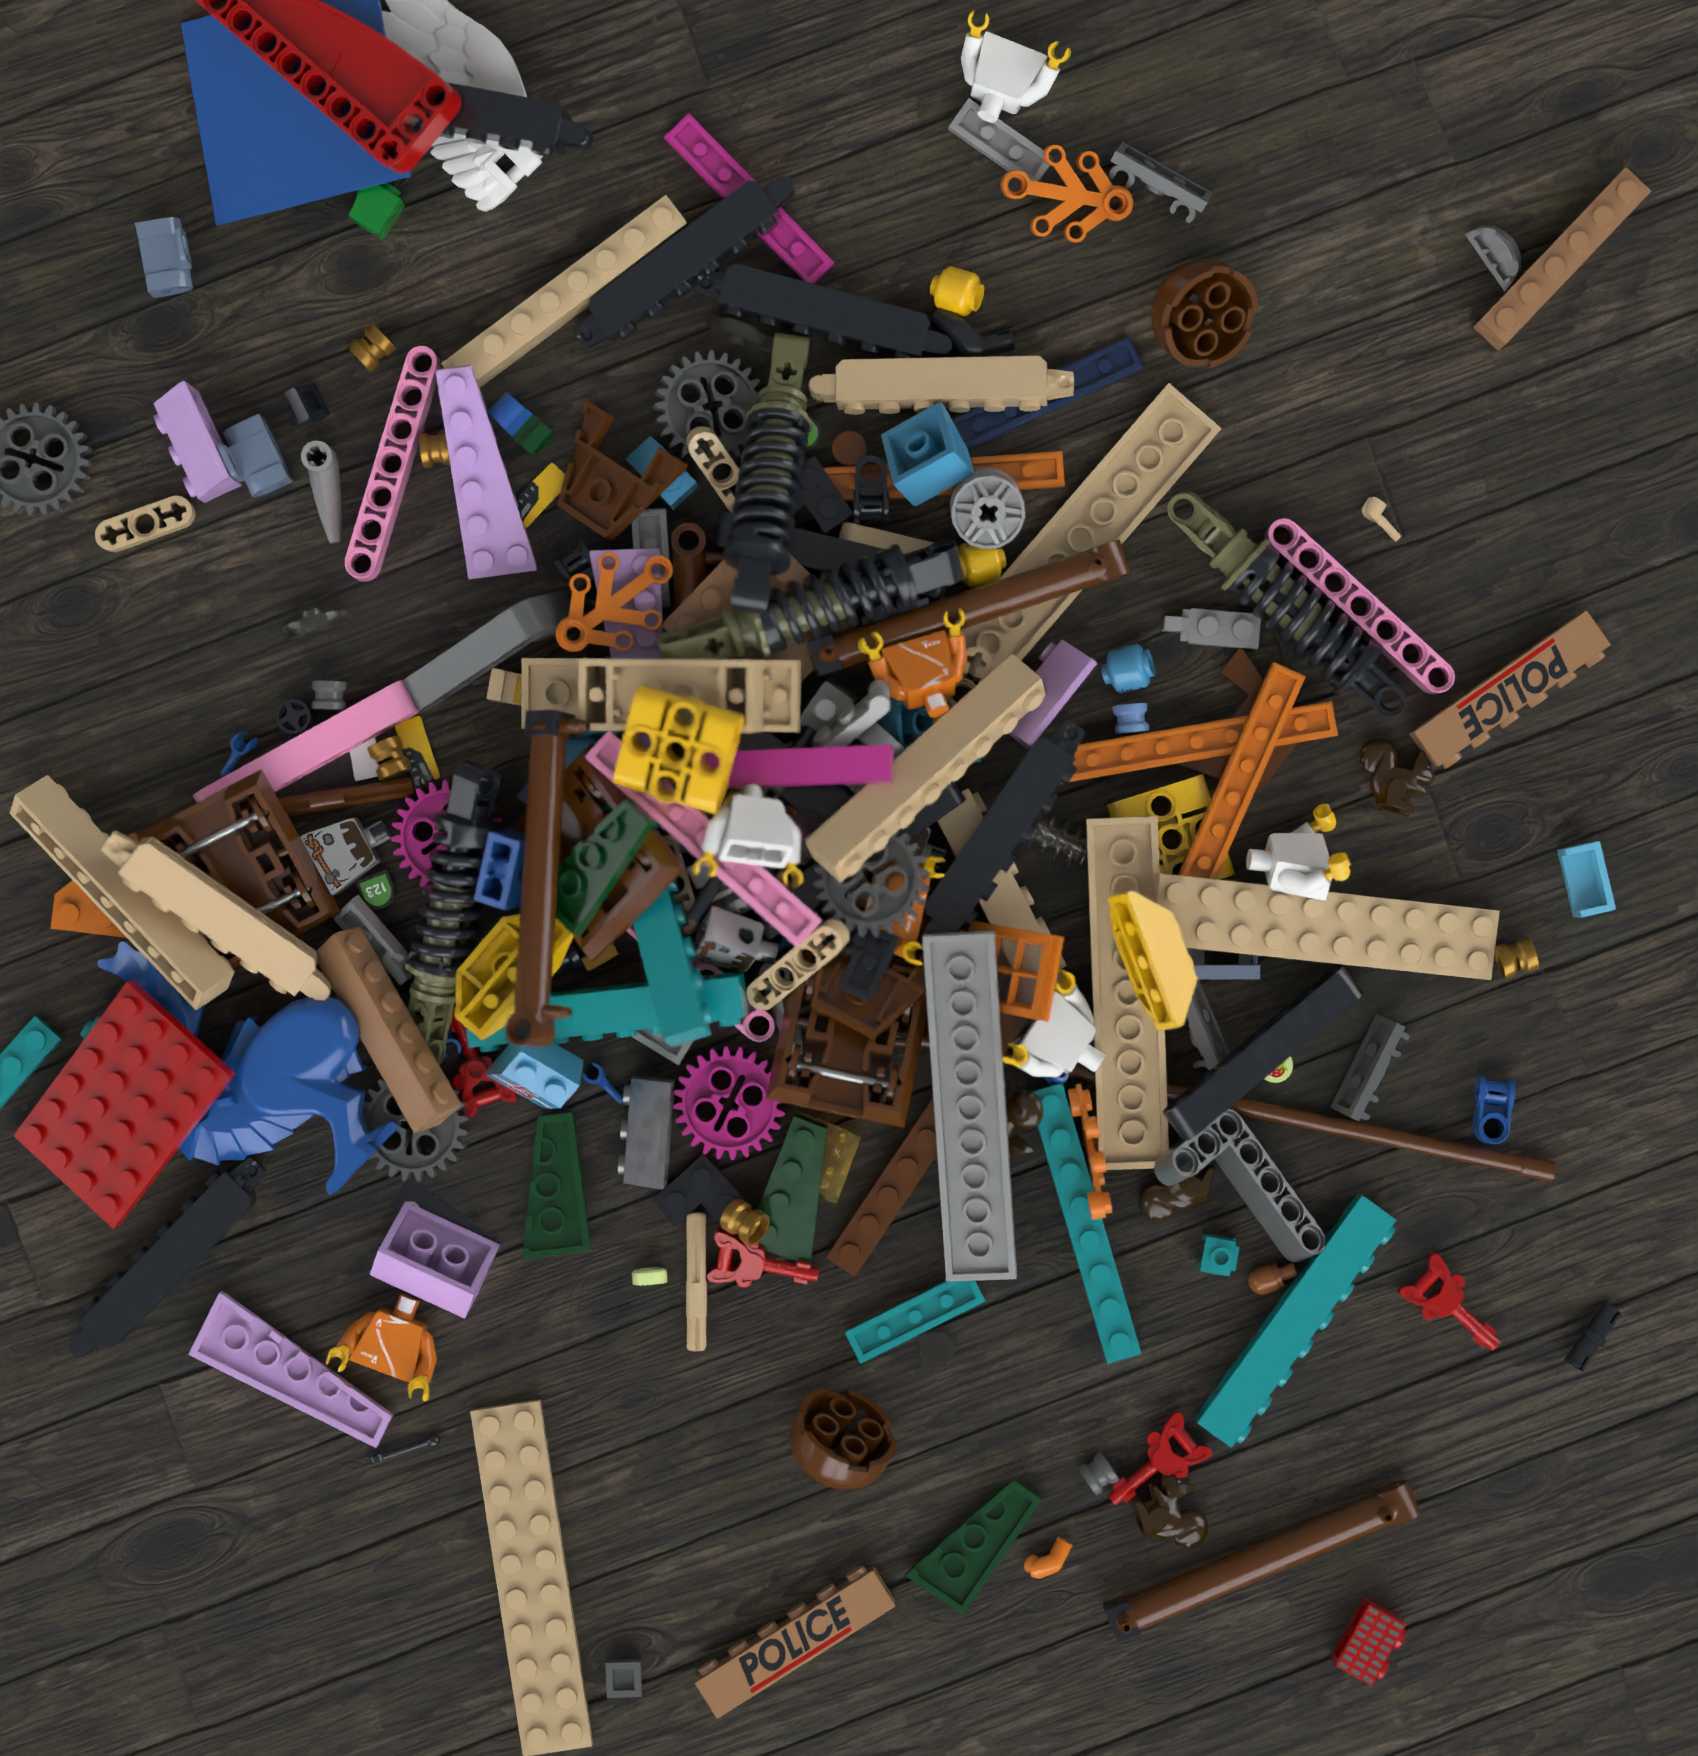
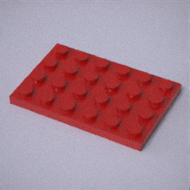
M132 980L126 982L19 1127L14 1137L114 1229L123 1223L236 1073L137 982Z

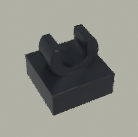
M315 383L295 386L285 392L287 400L283 402L282 407L283 409L292 408L296 415V418L290 421L291 425L321 421L330 415Z

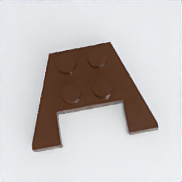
M586 400L582 409V413L585 414L582 429H577L574 442L577 443L573 463L568 462L557 506L604 538L613 541L687 469L688 464L659 447L642 478H640L598 450L615 417Z
M1238 648L1220 671L1222 676L1247 694L1246 699L1231 718L1249 715L1264 681L1245 651ZM1298 743L1274 747L1255 793H1260ZM1231 754L1178 763L1177 765L1220 780Z
M833 914L828 915L827 920L831 919ZM924 952L919 959L923 964L920 966L916 965L909 978L888 968L872 1004L839 991L838 987L851 961V957L838 953L817 971L811 1007L874 1040L926 993Z

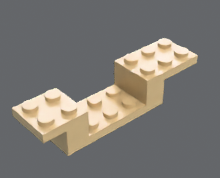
M522 658V729H525L526 711L555 709L576 715L575 719L588 720L590 722V731H625L635 692L639 685H644L684 698L696 697L704 704L744 715L741 732H800L801 660ZM682 707L680 710L681 718L684 722L693 724L694 714L692 710Z

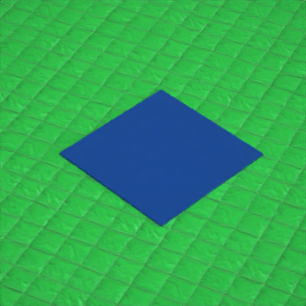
M319 0L346 13L386 37L380 0ZM210 15L181 23L217 226L411 177V172L398 174L378 162L215 17ZM252 18L246 21L244 30L250 27ZM273 40L270 43L268 52L275 48L277 40ZM301 61L294 65L293 74L300 69ZM326 82L319 86L317 95L324 92ZM351 104L344 107L342 117H345L350 112ZM372 126L368 130L367 139L374 135L376 126ZM395 151L393 155L397 157L399 153Z

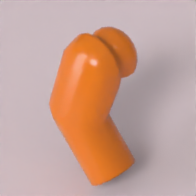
M1057 1537L1048 1555L1040 1558L1037 1555H1029L1024 1562V1570L1036 1579L1057 1573L1062 1568L1073 1544L1064 1538Z

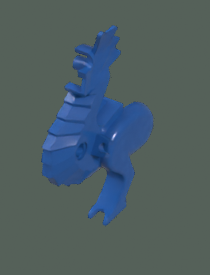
M121 941L118 944V951L114 957L100 959L97 962L100 968L114 973L126 982L132 980L137 982L197 1037L205 1005L195 1010L140 951L134 949L128 942ZM312 997L293 1001L274 1014L261 1027L257 1024L260 1020L257 1015L249 1017L247 1021L237 1020L222 1057V1061L236 1074L179 1147L189 1161L198 1158L219 1166L223 1160H246L249 1158V1155L277 1149L276 1143L297 1132V1127L316 1114L328 1121L333 1134L335 1167L326 1182V1191L331 1196L352 1177L400 1126L398 1122L390 1121L379 1126L374 1131H370L364 1119L365 1090L346 1084L355 1072L367 1069V1064H362L356 1050L360 1038V1029L353 1012L341 1000L332 997L326 998V1000H314Z

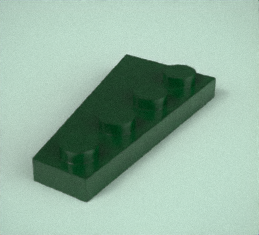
M624 800L594 828L595 832L585 841H580L572 848L573 852L562 863H559L556 918L573 935H582L656 824V821L633 800Z
M574 1111L538 1116L521 1260L591 1251Z
M797 1113L794 1115L758 1210L764 1212L770 1218L769 1228L763 1239L759 1242V1246H763L766 1251L794 1262L798 1260L812 1262L828 1125Z
M1012 1478L905 1573V1576L964 1615L1041 1503L1042 1497Z

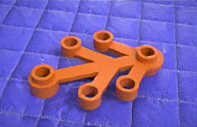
M1049 145L1043 151V160L1047 165L1055 168L1066 187L1032 181L1026 173L1018 170L1007 172L1002 177L1000 183L1003 194L1011 199H1021L1028 194L1063 201L1047 214L1037 215L1031 220V232L1041 237L1049 235L1056 224L1083 205L1097 208L1080 222L1071 221L1065 225L1063 234L1069 242H1081L1087 232L1105 219L1112 221L1122 220L1130 214L1133 208L1131 193L1125 187L1112 185L1099 165L1098 155L1092 151L1080 153L1076 164L1080 171L1089 173L1100 193L1085 189L1066 160L1065 150L1059 145ZM1052 149L1059 151L1060 157L1057 162H1051L1049 159V152ZM1086 155H1090L1093 158V165L1089 169L1085 168L1082 164V160ZM1012 178H1017L1020 186L1018 190L1013 192L1009 189L1008 183ZM1114 196L1120 200V206L1116 210H1113L1109 205L1110 199ZM1040 219L1045 220L1047 223V228L1042 233L1036 229V223ZM1077 225L1080 228V235L1074 239L1070 236L1069 231L1072 226Z
M603 553L598 559L600 577L595 609L583 617L585 594L590 590L591 581L585 574L579 573L574 575L569 584L572 591L569 617L563 619L556 628L558 644L563 649L571 652L584 649L588 643L611 646L620 652L630 650L634 639L628 631L622 630L613 634L592 629L603 620L640 625L649 631L658 629L662 623V617L658 611L649 609L643 612L622 609L621 607L652 583L657 585L666 583L673 573L671 562L664 556L651 557L646 562L644 572L611 596L614 572L619 567V559L614 553ZM607 556L615 560V567L611 570H606L602 566V559ZM655 564L663 565L665 568L664 575L655 577L651 572L652 566ZM584 578L587 582L586 589L577 591L573 586L574 580ZM649 613L655 614L658 618V623L654 627L645 624L644 618ZM571 627H575L580 631V638L576 641H571L566 636L567 630ZM621 634L627 635L630 639V644L626 648H621L616 643L617 637Z
M1075 1084V1088L1067 1089L1072 1117L1080 1116L1092 1186L1095 1187V1191L1087 1192L1090 1215L1092 1220L1106 1218V1214L1112 1213V1205L1109 1192L1102 1193L1101 1185H1105L1103 1172H1106V1164L1103 1151H1098L1097 1138L1100 1137L1096 1116L1088 1117L1087 1111L1093 1110L1089 1089L1082 1090L1081 1084Z

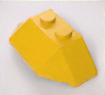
M1134 891L1108 897L1111 931L1137 999L1146 1013L1153 1019V1024L1157 1031L1182 1026L1196 986L1197 976L1194 971L1193 960L1186 950L1180 926L1175 920L1173 913Z
M520 914L502 917L456 971L455 1018L482 1041L505 1027L508 1018L514 1013ZM556 917L552 976L560 968L574 937Z

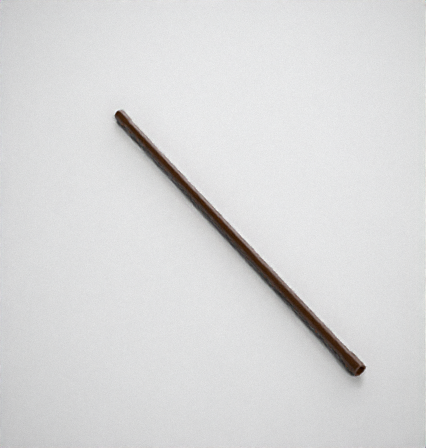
M898 1025L896 1037L907 1039L909 1027ZM924 1031L921 1048L930 1050L929 1032ZM1008 1049L1004 1057L1012 1058L1014 1050ZM1004 1063L1005 1066L1018 1068L1016 1065ZM1077 1063L1073 1070L1069 1072L1068 1079L1095 1084V1072ZM1167 1082V1100L1173 1101L1190 1086ZM1241 1098L1229 1108L1243 1116L1514 1172L1524 1177L1548 1182L1553 1181L1556 1171L1555 1161L1527 1155H1513L1247 1098Z

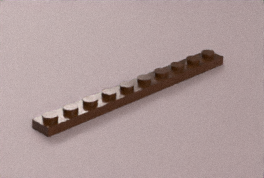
M1020 976L1016 1003L1032 1006L1037 979ZM1010 983L1000 996V1000H1008ZM1000 1012L1003 1056L1010 1047L1008 1043H1013L1029 1018ZM932 1097L826 1256L828 1260L854 1277L937 1156L934 1097Z

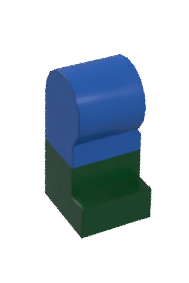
M507 392L487 411L533 458L555 437L554 433Z

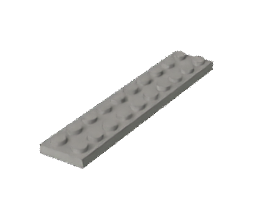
M995 931L924 934L923 952L946 1282L1016 1279L1017 1263L1004 1063L1002 1061L1003 1048Z

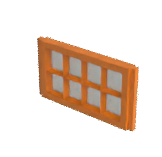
M974 921L967 931L961 928L959 932L995 931L1000 1012L1049 1022L1064 937Z

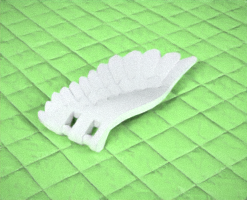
M385 0L391 12L382 11L386 38L404 49L446 82L527 97L515 61L500 39L483 25L457 10L448 0ZM455 133L454 138L439 136L431 146L434 147L431 150V154L436 159L445 161L442 168L450 175H453L451 181L457 187L466 189V197L478 201L476 206L482 211L492 210L505 201L517 188L516 183L524 175L528 177L542 163L540 159L543 157L532 153L528 147L520 146L519 151H513L498 146L499 142L487 140L486 144L482 145L466 140L465 135ZM504 154L515 163L506 174L495 164Z

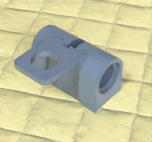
M169 217L135 223L149 294L153 298L192 290L193 284L190 273L192 262L187 236L182 229L180 219Z
M257 414L229 427L223 432L229 447L223 443L217 445L231 477L238 482L245 481L252 497L268 494L294 482L263 416Z

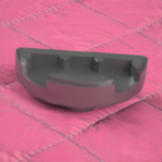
M1480 226L1466 233V237L1504 291L1508 290L1518 279L1522 267L1521 253L1515 240L1506 231L1495 226Z

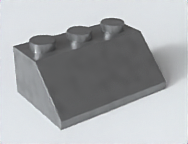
M633 1076L631 1084L624 1085L623 1105H629L628 1119L622 1118L620 1139L626 1140V1153L619 1154L618 1174L624 1175L623 1183L654 1189H664L667 1185L675 1079Z

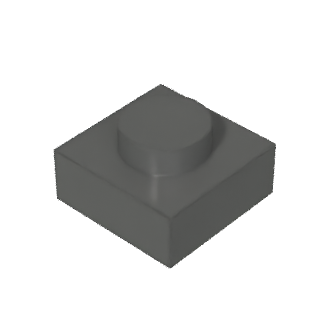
M641 1659L606 1660L607 1698L642 1697Z

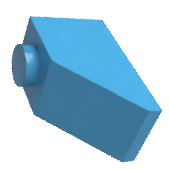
M650 435L625 460L642 477L658 448H664ZM685 470L659 496L672 510H675L698 488V485Z

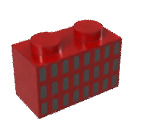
M1364 1597L1332 1654L1331 1660L1336 1667L1373 1686L1376 1679L1381 1680L1386 1674L1390 1664L1387 1659L1393 1648L1398 1649L1402 1645L1407 1633L1404 1630L1406 1624L1401 1617Z

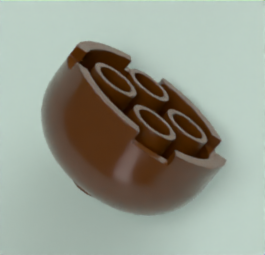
M1200 259L1183 264L1164 279L1155 294L1151 309V323L1155 337L1168 354L1185 366L1207 365L1212 368L1221 365L1234 357L1249 340L1252 334L1249 328L1253 320L1254 310H1258L1257 294L1252 283L1243 274L1226 263L1211 259Z
M827 1387L816 1389L803 1399L792 1420L789 1434L793 1456L802 1470L820 1484L839 1490L862 1488L879 1478L896 1452L898 1441L894 1440L889 1428L892 1423L891 1420L877 1404L849 1389L845 1397L837 1392L828 1391ZM855 1403L865 1410L869 1418L861 1419L852 1435H850L846 1431L856 1415V1408L852 1404ZM825 1407H827L824 1414H819Z

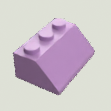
M186 381L178 383L154 403L158 414L153 415L160 432L162 434L167 433L172 442L168 450L177 466L182 464L187 474V477L183 478V482L192 498L197 496L199 500L206 503L242 486V483L232 478L217 447V445L222 443V440L199 391Z
M1061 640L1057 646L1051 642L1039 657L1044 662L1036 672L1042 679L1046 693L1042 703L1035 710L1027 712L1018 721L1016 727L1008 733L1027 749L1035 743L1097 664L1092 658L1064 640Z
M405 1201L377 1251L370 1275L465 1319L479 1293L500 1244Z

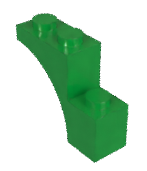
M389 183L360 189L349 217L357 225L384 240L405 207V204L399 198L401 192Z

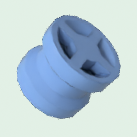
M1147 703L1112 706L1113 714L1117 717V725L1114 727L1115 734L1149 731V724L1145 721L1144 715L1148 710Z

